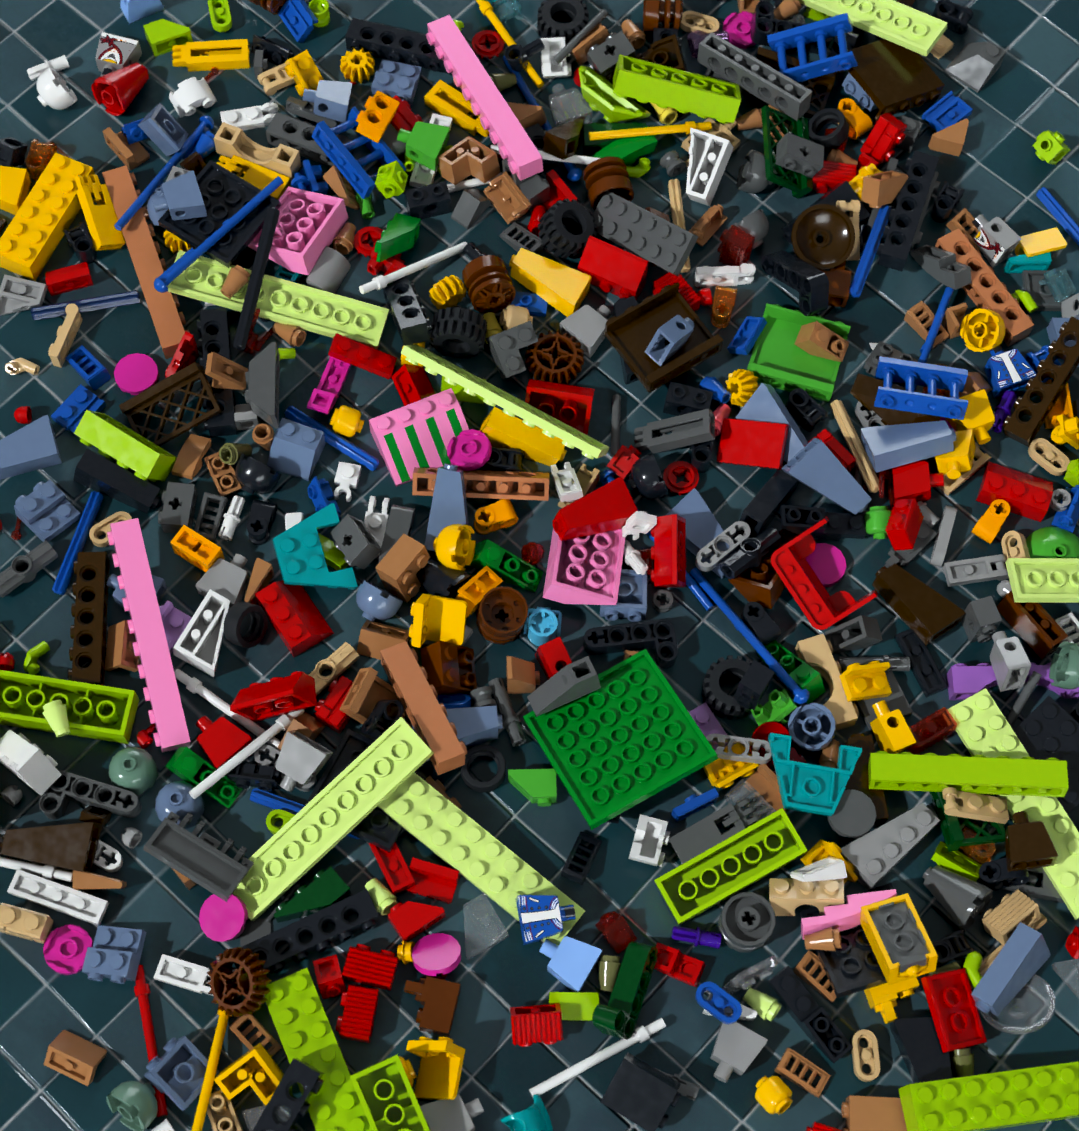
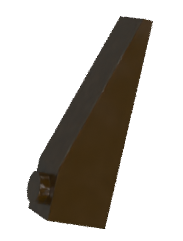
M676 34L655 41L646 52L634 56L636 59L688 71ZM615 71L605 77L612 84Z
M857 374L850 393L869 411L873 410L882 418L881 422L885 426L887 424L897 425L940 420L941 417L874 407L878 386L883 387V381L863 374ZM892 384L893 389L905 390V387Z

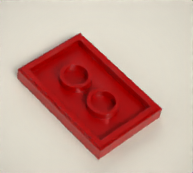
M724 418L717 462L782 470L789 425Z
M965 968L921 978L943 1053L987 1042L978 1009L975 1006V1000L971 995L972 990Z

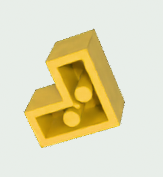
M259 1042L221 1071L214 1081L229 1100L250 1085L263 1104L267 1105L284 1074Z

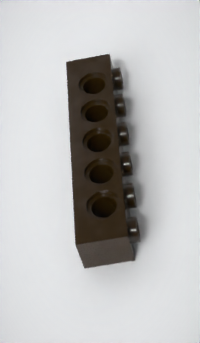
M1072 316L1068 322L1062 324L1059 330V338L1057 341L1053 340L1050 344L1047 358L1040 361L1037 367L1038 373L1035 378L1031 377L1025 387L1026 393L1023 397L1020 396L1014 405V413L1012 416L1008 415L1003 423L1005 436L1027 447L1030 446L1079 364V320ZM1069 340H1074L1076 342V344L1072 347H1068L1065 345V343ZM1063 359L1065 363L1058 366L1054 364V361ZM1047 377L1054 379L1051 384H1044L1042 382ZM1035 396L1043 398L1039 403H1033L1031 399ZM1023 415H1030L1032 417L1027 422L1020 420Z
M106 551L78 552V560L74 561V574H77V580L73 582L72 589L76 600L75 603H72L71 612L75 620L74 625H71L70 628L71 639L74 640L73 647L69 649L72 669L68 670V680L103 686L105 684L109 593L107 581L110 570V559ZM96 575L94 579L86 580L88 576ZM94 596L92 601L85 602L87 597ZM87 618H94L91 623L84 624ZM88 639L93 640L90 645L83 646L84 641ZM84 662H92L89 667L81 668Z

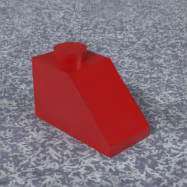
M407 901L404 904L400 902L394 905L389 910L391 913L388 914V920L401 940L407 942L446 917L442 907Z

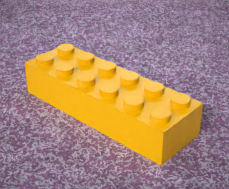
M55 152L0 238L1 268L36 281L63 238V230H68L81 209L75 177L78 175L82 177L90 175L91 177V175L95 174L93 167Z

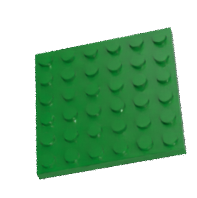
M646 649L598 674L601 685L600 689L536 717L534 711L523 716L525 723L591 830L718 759L717 753Z

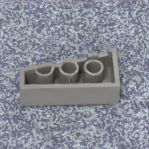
M922 803L840 848L842 850L841 855L853 865L854 873L858 877L857 881L866 890L872 889L934 829L940 820Z

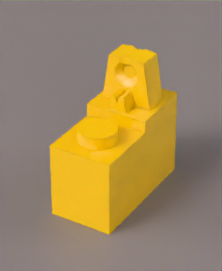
M917 977L890 985L884 983L866 989L864 992L870 1009L874 1008L876 1013L880 1012L884 1023L887 1024L897 1019L893 1007L897 1006L896 999L898 995L901 999L915 994L914 990L920 984Z

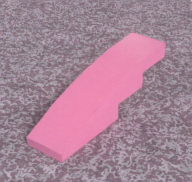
M896 889L847 895L846 904L824 907V916L801 918L802 939L804 940V935L829 927H833V929L839 928L841 932L861 925V907L896 897Z

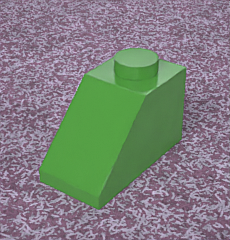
M554 769L508 770V781L532 804L537 803L538 806L546 807L556 803L557 785Z

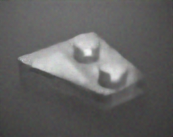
M485 893L463 905L467 960L472 959L509 937L507 930Z
M773 955L740 972L724 985L722 989L730 995L742 988L746 990L757 983L755 980L760 978L763 981L773 975L772 969L779 962Z

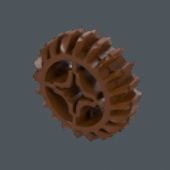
M549 329L547 335L542 332L539 334L538 342L528 345V350L525 353L526 366L529 367L528 372L534 374L535 380L541 378V381L560 384L564 381L569 384L570 378L574 380L577 378V373L582 371V366L584 365V351L581 349L580 342H576L575 336L568 338L569 334L567 332L561 335L559 329L556 331V334H552ZM555 353H557V354H556V358H557V359H555V363H553L554 355H555Z
M241 947L226 949L223 953L216 956L215 961L210 963L212 970H209L207 974L211 977V980L206 982V984L211 985V990L208 994H213L214 999L212 1003H219L218 1010H225L226 1015H234V1017L251 1015L254 1011L262 1008L261 1004L267 1001L265 994L271 991L267 984L272 980L266 977L270 970L263 967L266 961L259 960V954L252 953V949ZM236 962L240 964L239 969H234L232 965ZM244 995L246 998L244 1001H241L237 997Z

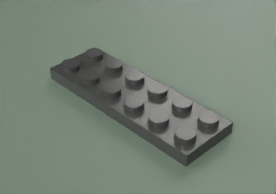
M608 190L603 193L592 215L595 218L594 224H597V229L595 230L597 234L676 276H679L698 239V236Z

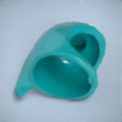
M537 1094L533 1096L534 1102L531 1106L500 1119L501 1123L507 1125L511 1131H553L548 1112L542 1099Z

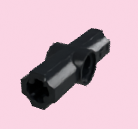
M770 527L755 538L744 539L740 543V549L720 563V570L726 578L731 580L748 568L752 569L760 566L762 557L782 543V537L775 528Z

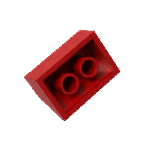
M590 235L577 270L592 276L590 284L599 287L602 291L617 295L620 299L634 296L637 300L646 284L649 261Z
M529 379L525 402L588 435L595 389Z
M988 461L976 501L991 505L994 500L1002 499L1009 503L1011 513L1041 522L1048 512L1053 494V482Z
M677 514L657 517V524L651 529V536L654 537V546L651 547V558L654 560V569H651V581L658 588L686 587V519Z
M276 581L255 593L258 605L265 610L268 620L294 658L334 634L301 585L284 584L283 581Z
M296 671L291 673V676L284 678L274 677L266 683H252L249 685L250 687L239 691L230 705V711L256 722L316 706L315 679L303 671Z

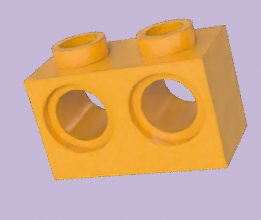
M377 90L374 97L369 96L364 106L367 109L365 111L361 110L357 116L356 122L359 124L356 132L379 143L393 119L400 102Z
M186 525L182 526L170 542L175 554L205 573L217 559H225L221 547Z

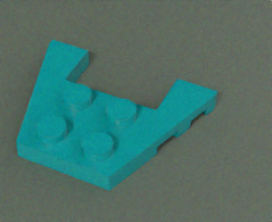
M335 503L329 504L273 538L272 541L284 584L357 589L358 585L352 567L333 572L328 571L317 529L335 526L340 523Z
M770 733L768 740L783 808L832 816L853 773L856 762L862 753V748L840 745L837 768L790 761L792 736Z

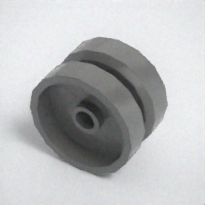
M741 892L732 896L724 905L718 920V931L721 933L723 942L731 949L738 952H753L760 949L771 936L776 924L775 912L771 904L763 896L753 892Z

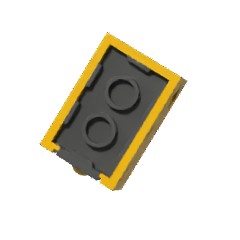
M908 893L861 907L860 924L888 985L936 971L938 955Z

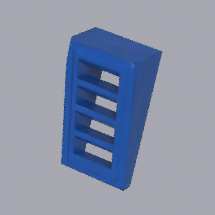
M83 345L65 357L66 361L93 390H97L111 379L107 369ZM85 355L83 359L76 363V361H78L81 357Z

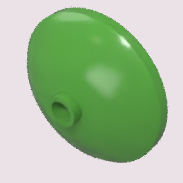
M1059 527L1040 528L1031 533L1026 539L1030 558H1079V538L1065 529ZM1056 550L1061 551L1062 555L1057 554Z

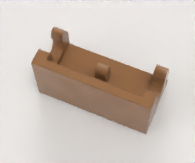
M506 171L488 183L489 186L483 190L484 194L508 225L525 215L531 206V203Z

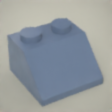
M282 418L272 440L267 466L309 481L326 444L324 432Z

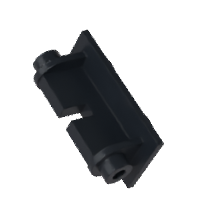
M253 36L251 53L255 55V50H263L264 57L274 65L284 64L288 59L295 56L291 49L277 46L276 43L266 39L264 36Z
M240 763L233 769V774H229V778L239 788L248 789L249 786H253L268 792L272 791V789H281L276 780L281 778L282 772L272 766L260 765L259 772L255 773L256 764Z

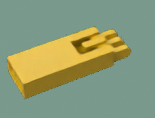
M248 39L186 42L185 45L172 46V65L174 67L187 66L188 72L250 68Z
M439 80L424 96L426 106L440 115L453 118V123L473 136L477 132L484 137L489 135V131L483 129L480 117L477 115V119L473 118L474 113L471 103L464 99L461 92L447 83Z
M221 155L218 159L219 162L217 164L233 174L237 172L238 177L241 174H245L242 179L260 190H263L279 176L283 180V184L270 194V196L277 200L280 199L288 186L291 187L289 177L236 155H233L231 159Z
M93 174L91 177L90 175L76 176L77 195L95 250L120 249L125 244L122 231H118L114 227L118 219L106 184H100L97 174Z

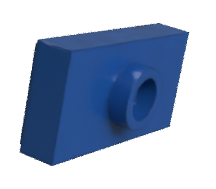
M516 291L515 298L510 305L528 308L530 316L546 317L547 302L536 293Z
M746 316L727 347L728 351L732 354L748 355L767 324L765 318Z
M716 788L699 796L693 794L684 800L685 803L673 808L671 816L674 822H679L715 804L719 796Z

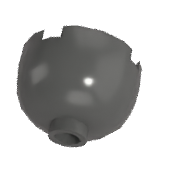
M753 149L750 150L745 156V159L748 160L745 166L741 164L737 177V186L740 191L754 194L763 191L768 184L771 185L773 182L766 180L764 154Z
M759 209L742 218L739 223L731 225L727 228L726 232L732 242L738 247L747 248L752 246L755 249L764 244L763 239L769 232V222L764 211Z

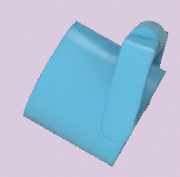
M551 607L528 608V614L531 615L529 619L527 616L524 634H528L531 643L540 646L561 635L562 613L559 610H551Z

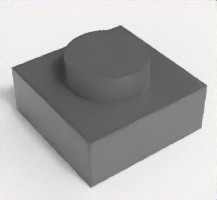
M255 50L254 72L257 79L260 73L267 71L269 68L268 59L264 57L263 50Z

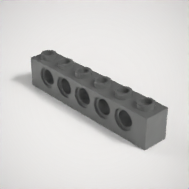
M712 32L699 43L697 62L732 83L739 84V87L796 121L809 110L812 91Z

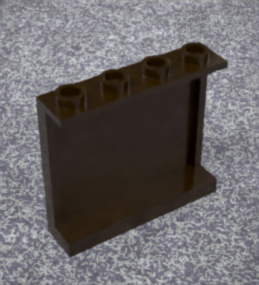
M886 39L848 51H853L858 66L848 69L849 73L880 109L875 117L876 121L885 113H890L891 115L900 112L904 113L908 109L918 108L928 102H935L941 96V91L945 86L944 83L919 53ZM847 70L837 71V73H841Z
M678 282L665 286L656 295L646 297L642 303L637 306H630L623 314L618 317L613 316L605 323L604 335L649 393L717 354L722 349L723 339L719 334L715 336L711 334L678 292L680 285ZM676 315H680L683 319L690 318L694 322V330L687 342L660 367L645 353L658 328ZM668 340L665 341V346L670 343Z

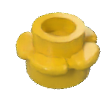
M403 940L402 945L397 947L398 959L402 960L404 964L413 962L412 948L415 945L414 942Z

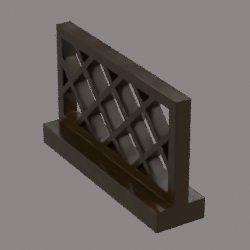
M759 47L756 59L779 71L777 52ZM786 55L788 69L799 66V59ZM837 72L806 80L808 85L804 87L811 89L815 96L811 98L810 103L817 101L820 106L819 111L825 109L836 80ZM819 84L827 86V91L820 95L817 94L814 88ZM743 91V96L764 102L748 91ZM809 109L804 115L812 117L817 112Z
M196 362L119 405L133 431L143 437H146L147 431L156 433L154 443L159 447L222 412L205 376L203 366ZM201 379L203 384L201 394L191 392L193 384ZM179 391L185 393L182 405L172 403L175 393ZM190 394L200 397L196 410L186 407ZM204 399L211 400L214 409L207 413L201 411ZM160 402L166 403L163 416L153 413L156 404ZM171 405L180 408L177 420L167 418ZM185 409L195 412L192 421L189 423L181 422ZM140 413L147 414L144 427L137 425L134 419ZM152 416L161 418L158 431L148 428ZM166 420L176 423L173 432L170 434L162 433Z

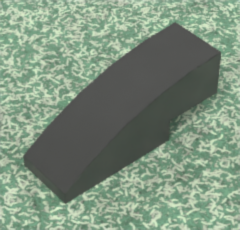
M928 244L911 251V256L928 274L945 286L956 290L972 283L971 267L956 262L955 253Z

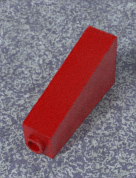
M619 477L560 509L552 521L553 529L561 541L622 529L626 525V520L638 510L623 478Z

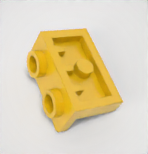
M308 50L284 62L286 64L284 67L290 78L293 77L297 84L295 88L301 97L303 96L304 88L317 90L318 82L324 80Z
M876 660L866 665L853 663L847 666V670L840 675V679L848 702L888 697L892 694L885 673L891 667L890 663H880L879 660Z

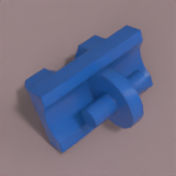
M303 160V168L294 174L295 178L292 179L291 186L327 195V182H316L323 175L321 166L310 165L309 160Z

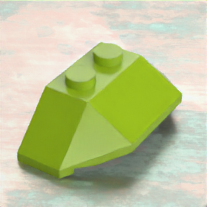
M589 66L579 67L583 99L589 103L588 107L592 110L603 113V118L610 123H624L647 118L651 115L650 112L630 97H618L613 93V84Z

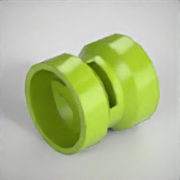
M311 0L308 6L318 19V23H315L314 26H326L330 22L328 2L326 0Z

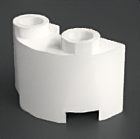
M565 37L540 38L545 46L540 56L543 78L571 76V64H567L566 57L557 66L551 62L566 46Z
M196 77L186 79L178 84V90L174 93H169V99L180 118L193 115L199 106L208 108L217 102L205 78L197 80Z
M640 814L629 859L662 867L665 853L661 852L662 845L667 846L670 831H666L668 821Z

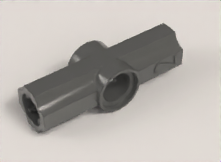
M46 540L26 555L15 557L12 560L11 566L0 573L1 598L5 597L22 583L33 581L37 572L59 557ZM28 566L26 571L19 572L22 567Z

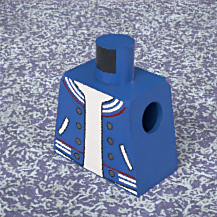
M1000 344L995 349L989 351L992 357L988 359L985 365V372L989 385L992 387L991 391L994 398L1003 396L1006 390L1015 392L1023 389L1031 377L1035 378L1036 372L1017 349L1004 352Z
M518 895L516 897L523 946L562 933V921L575 919L574 906L566 905L559 907L558 896Z

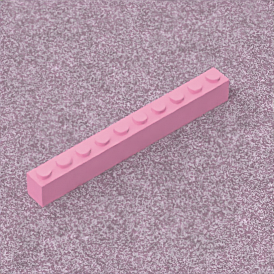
M447 15L428 23L426 37L429 44L434 45L437 57L443 59L446 71L452 73L455 85L461 87L464 99L471 103L474 115L480 117L483 129L489 131L492 143L498 145L501 157L507 159L511 173L516 174L521 181L542 172V156L451 16Z
M139 519L111 523V531L107 532L109 545H114L116 553L112 554L114 567H119L121 575L117 576L119 589H124L126 595L125 598H122L124 611L130 612L131 620H127L130 634L134 633L136 642H133L132 645L135 656H140L141 664L137 665L140 679L145 678L147 686L143 687L145 701H150L152 710H148L149 720L151 724L156 725L157 732L153 733L156 747H161L162 753L176 750L179 747H189L191 741Z

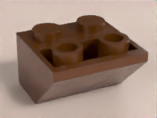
M444 641L435 642L421 649L422 666L426 670L427 681L429 685L435 687L437 695L459 693L469 695L472 690L477 688L474 649Z

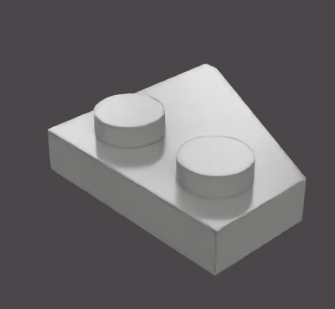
M4 274L0 286V316L42 306L48 289L47 285Z

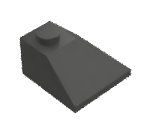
M989 41L967 43L944 72L978 93L1000 68L1006 52Z

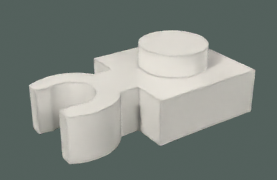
M339 462L334 484L338 486L334 491L335 500H338L341 493L347 494L346 502L351 501L350 488L357 489L362 470L361 465Z
M644 511L634 512L626 520V525L622 527V537L625 538L627 535L632 534L633 540H637L639 533L647 534L657 524V516Z

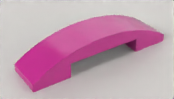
M330 356L317 389L314 388L307 404L308 409L325 414L330 413L342 391L351 364Z

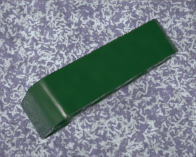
M634 941L628 944L608 1006L598 1004L593 1012V1025L602 1033L626 1040L632 1036L657 961L658 951L655 946Z

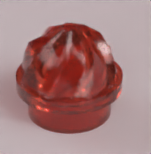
M529 542L522 547L521 556L527 563L534 565L544 558L545 551L542 545L536 542Z

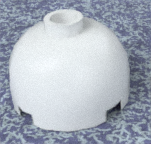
M47 68L38 77L36 88L39 95L37 98L43 106L49 105L53 109L61 110L71 106L78 99L73 90H69L66 81L53 68Z

